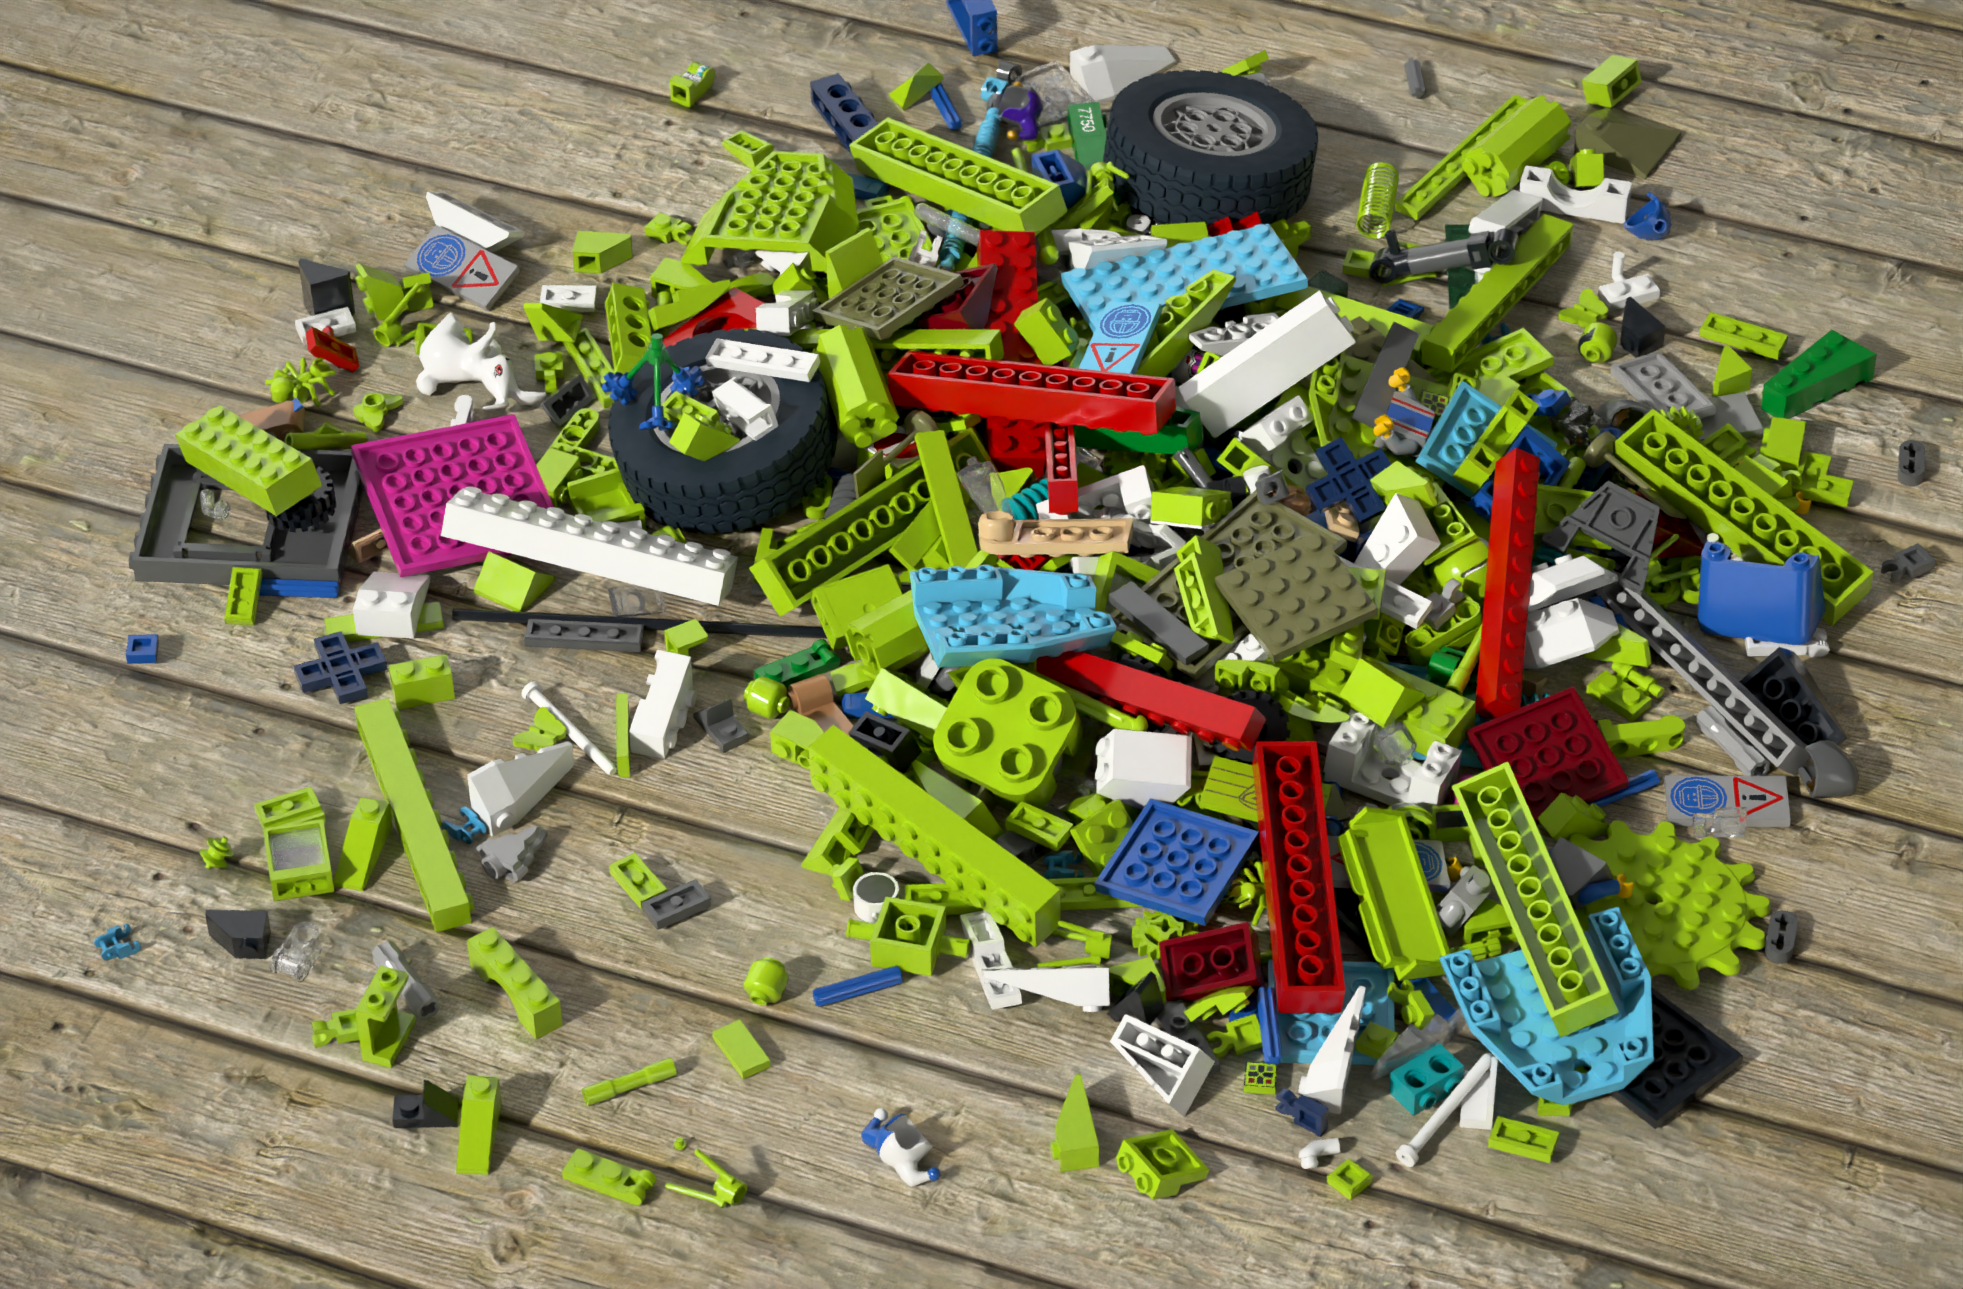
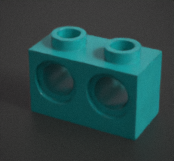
M1439 1043L1391 1071L1389 1093L1415 1116L1423 1110L1432 1108L1438 1101L1452 1093L1463 1080L1464 1065Z

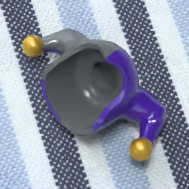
M1015 82L1006 88L999 106L998 118L1021 128L1022 131L1020 132L1014 129L1008 131L1007 138L1010 141H1015L1016 139L1033 141L1039 136L1037 120L1043 110V101L1040 94L1034 88L1023 87L1020 82Z

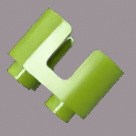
M990 658L976 663L966 673L935 729L933 745L946 775L958 786L969 790L972 783L975 782L990 790L994 794L998 805L1011 812L1021 801L1042 809L1048 804L1057 787L1052 775L1054 767L1063 752L1072 757L1076 754L1082 743L1083 727L1074 702L1065 690L1005 660Z

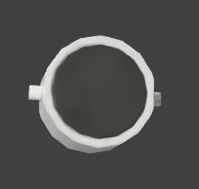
M871 872L861 876L853 887L854 910L857 916L866 922L876 923L885 897L899 898L898 882L886 873Z

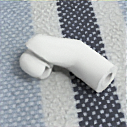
M1338 1138L1310 1142L1299 1152L1302 1168H1316L1319 1164L1318 1156L1340 1154Z

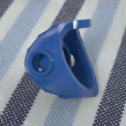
M1648 192L1646 195L1652 200L1630 216L1623 224V227L1631 234L1637 236V238L1651 241L1667 236L1670 233L1672 223L1666 204L1651 192Z

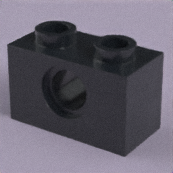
M867 711L849 731L851 738L876 756L881 757L884 755L888 760L887 764L902 773L908 770L912 765L911 763L922 752L911 730Z

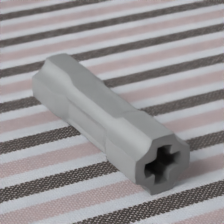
M1711 705L1699 712L1696 716L1697 722L1695 725L1709 739L1714 740L1735 761V765L1746 776H1765L1770 770V761L1756 747L1751 746L1715 707Z
M388 940L383 944L377 945L372 951V961L378 969L380 966L408 972L409 979L401 995L416 1018L426 1020L431 1016H435L440 1009L438 1005L439 999L411 968L398 946Z

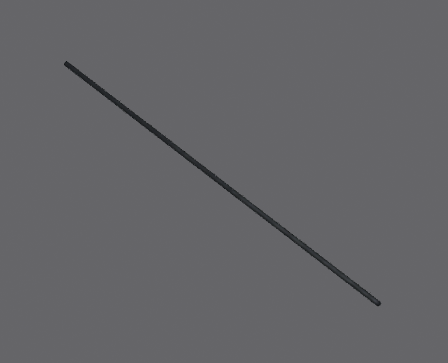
M454 608L452 611V620L528 624L529 619L641 624L644 625V630L660 631L690 621ZM698 621L706 633L827 639L822 627ZM1386 655L1389 662L1412 665L1409 656Z

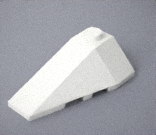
M1275 313L1249 315L1243 317V322L1239 324L1229 321L1225 323V328L1222 329L1212 326L1189 333L1188 339L1203 351L1224 356L1280 317Z
M568 741L541 748L534 755L526 756L524 753L515 755L514 760L506 762L502 759L494 760L467 774L471 810L478 815V819L482 823H485L487 832L492 837L517 824L574 766L573 745Z
M1104 965L1061 966L1062 969H1056V967L981 969V976L1069 1004L1083 1006V1012L1102 1011V1006L1109 1005V968Z

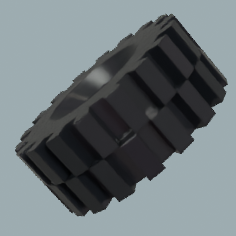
M319 466L316 471L322 486L278 516L265 510L267 520H270L271 525L274 527L278 525L282 531L289 528L290 532H296L298 528L305 532L308 531L310 526H313L314 529L320 527L319 522L321 521L323 523L328 522V515L333 516L335 513L334 508L337 507L330 474L328 472L324 473V469Z

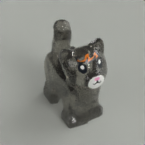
M1570 397L1571 400L1565 405L1570 410L1565 414L1559 412L1556 416H1547L1549 425H1551L1553 432H1561L1565 436L1564 441L1569 446L1584 445L1589 447L1591 441L1587 429L1594 424L1599 428H1606L1608 421L1593 411L1589 404L1581 403L1577 398Z

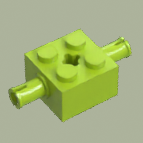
M887 896L884 899L876 923L850 918L846 928V938L870 941L871 966L879 968L898 966L902 972L932 976L937 958L941 954L967 959L971 948V939L945 935V906Z

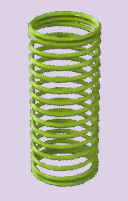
M1374 163L1365 171L1356 227L1358 232L1368 238H1382L1391 228L1399 173L1390 164ZM1378 167H1386V168H1388V169H1391L1394 173H1392L1391 171L1386 170V169H1375V170H1372V169L1378 168ZM1376 171H1385V172L1390 173L1391 175H1388V174H1386V173H1374V174H1371V173L1376 172ZM1375 175H1385V176L1390 177L1392 180H1390V179H1388V178H1386V177H1379V176H1376V177H1373V178H1371V177H1372V176H1375ZM1377 178H1378V179H1385V180H1388L1390 183L1385 182V181H1381V180H1375V181H1371V180L1377 179ZM1381 182V183L1388 184L1389 186H1385V185H1383V184H1374V185H1373L1372 183ZM1368 214H1370V215H1372V216L1383 217V218H1380V219H1378V218H1372V217L1368 216ZM1364 216H1366L1367 218H1370V219H1372V220H1377V221L1385 220V221H1384V222H1372V221L1366 219ZM1365 221H1367V222H1369V223H1371V224H1378V225H1379V224H1384V225H1383V226H1372V225L1367 224ZM1362 222H1363L1365 225H1367V226H1369V227H1371V228H1383V227H1385V228H1384V229H1381V230H1371V229L1365 227V226L1362 224ZM1364 229H1366V230H1368V231H1371V232H1382V231H1384V232H1383V233H1380V234H1372V233H1369V232L1365 231Z

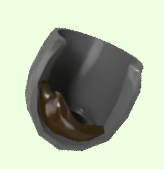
M1616 398L1608 400L1600 405L1595 412L1596 426L1600 431L1606 424L1627 432L1644 417V413L1647 414L1651 410L1648 405L1630 399Z
M1825 740L1805 747L1815 765L1801 766L1798 769V773L1812 798L1842 797L1856 791L1859 780L1857 768L1851 757L1833 741Z

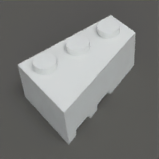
M1395 493L1354 564L1362 568L1386 570V579L1400 585L1441 544L1420 502Z
M657 650L654 657L657 669L655 675H648L646 684L651 686L646 699H640L629 730L632 753L665 759L669 749L675 747L679 728H684L686 724L687 712L689 708L694 707L697 692L693 690L691 656Z
M1126 1014L1110 1041L1133 1067L1142 1074L1148 1083L1158 1091L1164 1100L1184 1117L1215 1062L1200 1048Z

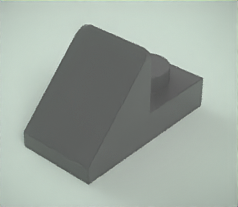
M731 699L717 702L693 713V718L723 753L749 742V733L733 716V703Z

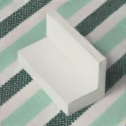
M1491 1056L1490 1073L1485 1072L1462 1100L1460 1127L1492 1130L1498 1059L1495 1056ZM1465 1071L1464 1077L1468 1074L1469 1071Z

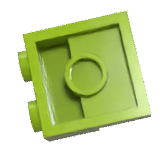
M1173 1129L1123 1139L1116 1157L1119 1170L1124 1173L1127 1172L1135 1180L1137 1190L1140 1193H1146L1152 1200L1177 1195L1181 1185L1205 1180L1209 1172V1168Z

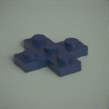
M1342 437L1316 450L1315 454L1328 475L1307 485L1306 492L1320 514L1344 501L1360 525L1385 512L1386 507L1370 482V479L1392 465L1381 448L1356 460Z
M342 631L314 638V646L319 659L294 665V673L303 693L331 685L339 704L368 697L367 688L362 677L388 670L387 661L378 642L350 650Z

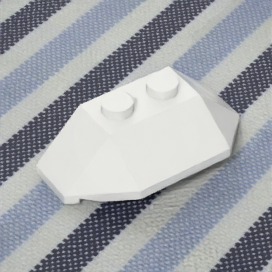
M444 191L427 192L426 198L436 225L489 252H496L524 237V231Z
M1571 554L1554 559L1556 565L1548 567L1547 562L1531 567L1528 613L1618 581V576L1585 556L1572 559Z
M1575 598L1528 613L1523 669H1539L1597 650L1608 642L1612 636L1620 633L1612 610Z

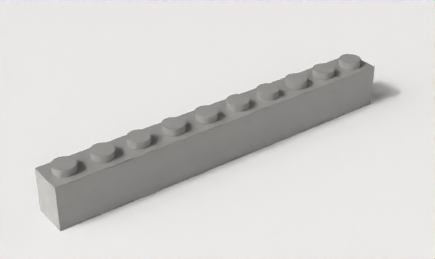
M1612 570V571H1611V572H1613L1614 574H1616V575L1618 576V579H1619V577L1621 576V573H1619V572H1617V571H1615V570ZM1618 581L1599 587L1595 591L1598 596L1601 595L1602 600L1617 614L1621 613L1624 621L1634 631L1647 639L1649 645L1777 768L1793 775L1797 774L1799 767L1803 766L1810 758V754L1805 750L1806 745L1645 591L1641 596L1618 584Z

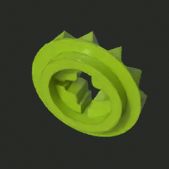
M1659 573V576L1667 575L1665 573ZM1676 579L1662 582L1654 587L1648 582L1645 584L1644 591L1657 604L1666 609L1668 604H1676L1677 598L1680 597V584Z

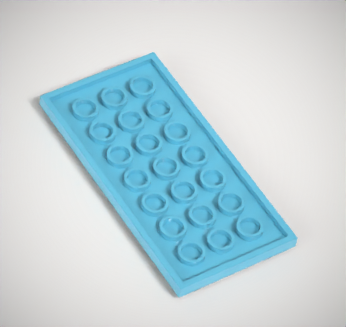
M1258 224L1252 228L1240 231L1234 230L1219 236L1204 237L1194 242L1179 243L1173 247L1165 248V251L1154 249L1148 255L1140 257L1129 255L1124 257L1122 261L1115 263L1100 262L1096 267L1086 270L1084 268H1075L1061 273L1062 284L1093 333L1107 302L1160 303L1161 307L1166 306L1165 300L1173 295L1184 294L1187 292L1186 287L1213 269L1236 277V282L1220 309L1308 288L1307 277L1270 224Z

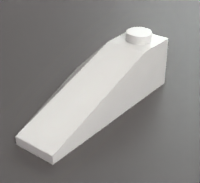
M1092 45L1070 52V77L1088 103L1099 102L1101 104L1112 101L1122 89L1132 82H1138L1139 79L1146 76L1151 77L1153 74L1162 73L1176 65V60L1165 46Z
M1359 986L1312 1061L1308 1077H1301L1298 1095L1302 1094L1312 1100L1319 1101L1329 1108L1328 1112L1341 1114L1365 1001L1366 987Z

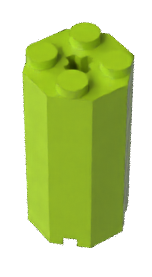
M1543 95L1528 100L1466 152V159L1462 162V168L1480 195L1484 197L1488 195L1497 197L1508 192L1521 181L1526 165L1538 167L1570 139V133H1567L1571 127V120L1560 103L1556 101L1547 102L1545 99L1548 97Z
M838 325L819 336L817 340L818 347L817 349L814 347L812 353L819 355L821 363L818 368L823 376L829 402L839 430L849 443H855L857 447L865 448L893 434L897 430L896 422L899 416L871 340L863 328L854 326L855 330L848 329L847 325Z
M912 589L849 623L847 627L849 630L845 633L851 655L855 661L860 659L863 661L865 666L861 668L862 671L873 679H876L881 668L896 671L930 651L914 616Z

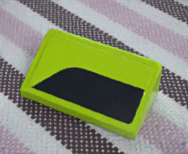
M1459 804L1432 806V817L1436 822V840L1442 842L1469 841V835H1472Z

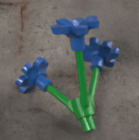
M656 333L651 336V343L648 345L644 356L629 373L626 372L624 375L620 372L615 374L612 372L607 373L604 376L607 382L602 384V389L605 392L612 391L610 397L614 401H618L620 398L623 405H628L631 399H634L637 395V391L632 388L634 376L648 361L651 365H654L655 406H652V418L640 423L639 430L656 429L658 427L661 431H667L669 428H676L677 424L676 421L664 418V407L661 406L660 365H663L666 361L673 369L671 378L674 383L670 386L672 394L677 391L684 395L688 392L690 396H695L698 393V389L695 386L702 385L705 379L700 376L702 370L697 366H694L692 369L689 366L685 368L678 367L669 356L665 344H663V336Z

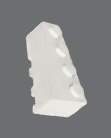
M1512 190L1486 210H1483L1479 215L1473 217L1469 226V233L1490 231L1491 238H1493L1496 231L1504 228L1513 230L1520 237L1521 234H1525L1530 229L1533 222L1538 221L1543 199ZM1498 244L1502 249H1508L1506 245ZM1493 262L1492 267L1481 268L1473 270L1472 266H1466L1464 268L1476 272L1479 271L1484 274L1486 271H1490L1494 267L1495 263Z

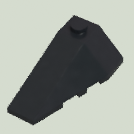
M1778 647L1739 681L1807 746L1825 740L1833 741L1839 746L1847 739L1845 732L1812 675L1794 651Z

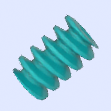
M1047 478L1041 480L1040 483L1031 485L1030 488L1023 489L1021 493L1012 495L1011 498L1002 500L1001 511L1010 513L1013 516V520H1038L1036 504L1048 500Z

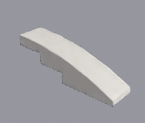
M982 910L960 915L965 938L971 939L970 953L991 1009L1022 1004L1019 988L981 976V969L1013 968L1005 951L1004 939L991 914Z

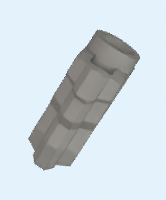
M536 825L522 830L517 835L505 834L496 840L488 839L478 845L476 849L482 857L481 863L485 872L496 880L503 876L513 883L519 881L528 873V866L534 861L533 853L542 847L548 835L547 830Z

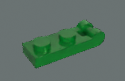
M819 639L813 643L812 647L754 669V678L767 677L783 683L788 688L789 685L834 670L839 666L840 658L835 652L830 651L831 647L825 639Z

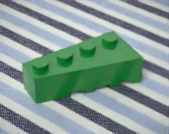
M1831 329L1764 384L1761 410L1774 417L1790 419L1811 409L1812 404L1816 402L1831 400L1833 394L1841 390L1847 392L1854 389L1855 384L1862 380L1865 383L1871 381L1874 378L1877 354Z
M1177 406L1175 412L1161 430L1153 435H1143L1136 431L1116 432L1108 428L1088 429L1086 426L1073 425L1076 447L1176 454L1179 450L1183 452L1182 448L1186 446L1193 452L1203 440L1200 412Z

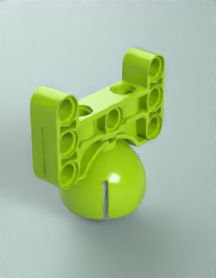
M1476 535L1477 538L1434 562L1426 566L1421 563L1399 585L1427 598L1433 592L1441 595L1445 584L1454 578L1462 583L1458 590L1465 594V597L1455 604L1457 612L1437 630L1422 622L1418 629L1411 627L1413 630L1405 637V643L1412 665L1428 667L1435 650L1440 651L1443 646L1458 650L1474 639L1483 619L1481 609L1484 608L1489 541Z

